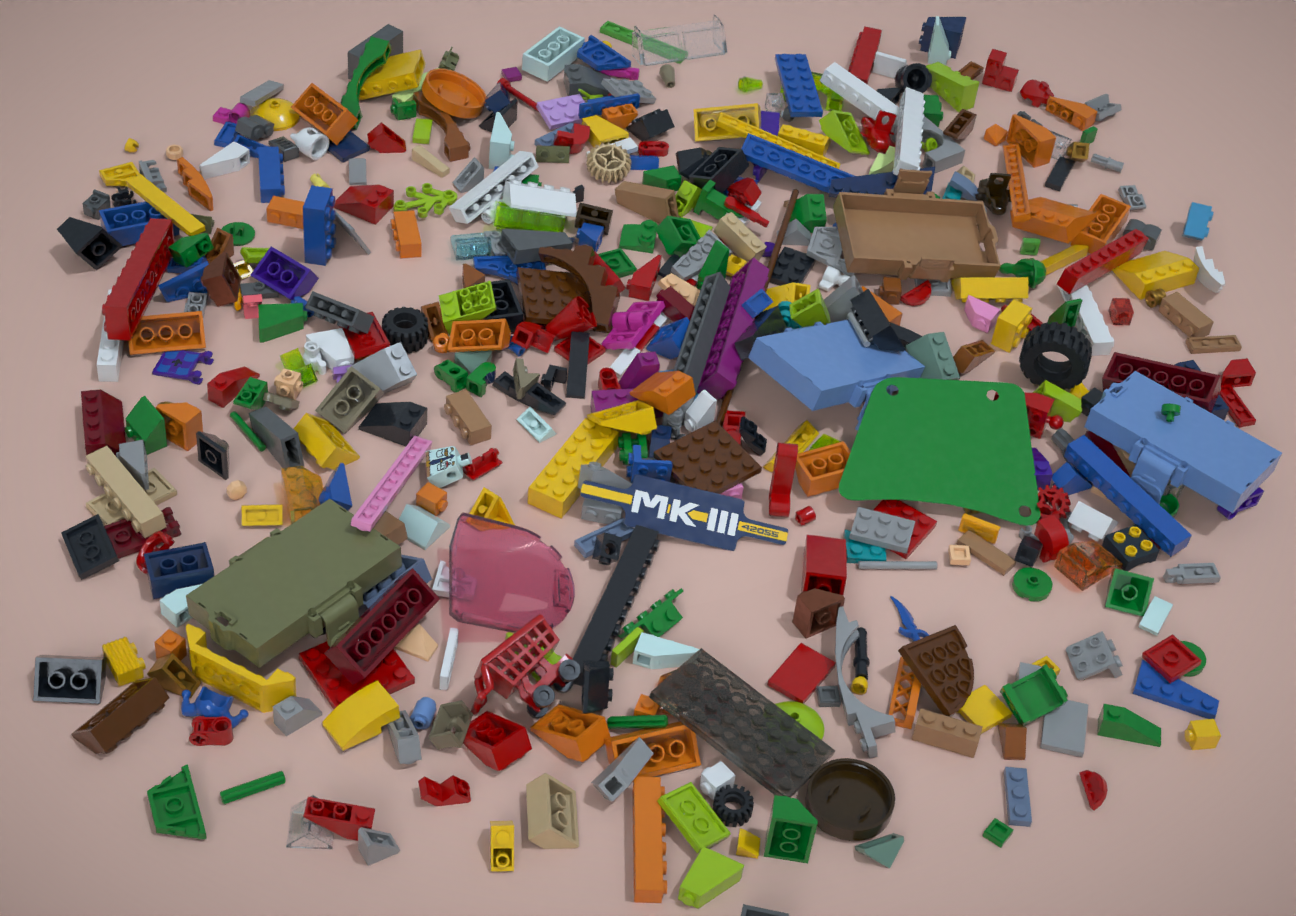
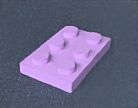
M580 94L537 102L536 108L549 129L552 130L563 127L571 122L581 124L582 118L580 119L578 116L579 104L585 103Z

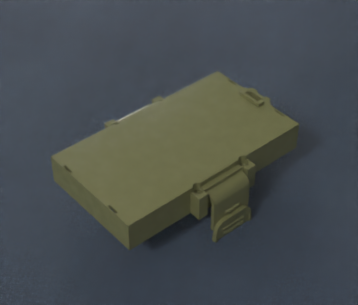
M328 499L284 530L274 529L270 532V537H266L241 555L231 558L229 560V567L186 595L188 612L192 618L210 630L211 639L226 651L235 650L259 668L308 633L317 638L323 634L325 626L327 643L331 647L359 618L358 608L363 605V594L402 567L401 547L374 528L369 532L361 531L357 527L351 526V520L354 515L333 500ZM220 616L224 617L229 621V625L225 627L217 621V618Z

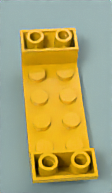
M190 624L186 625L191 670L200 681L233 696L263 713L272 712L273 706L290 696L297 697L296 677L289 672H284L277 668L266 680L263 676L250 672L244 666L237 665L226 657L211 652L207 648L206 632L199 627H194Z

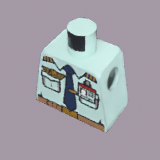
M454 446L426 451L427 479L438 488L463 477V466L472 464L470 454L460 455Z

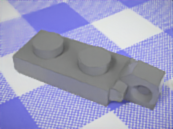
M1214 563L1178 564L1173 569H1166L1163 575L1165 583L1177 582L1178 584L1219 583L1221 579Z

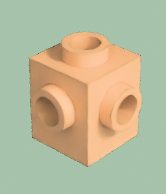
M283 368L274 380L276 394L296 400L303 388L301 373Z

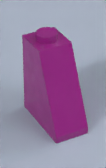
M656 352L637 353L618 382L621 389L636 388L653 374L659 372L660 363Z

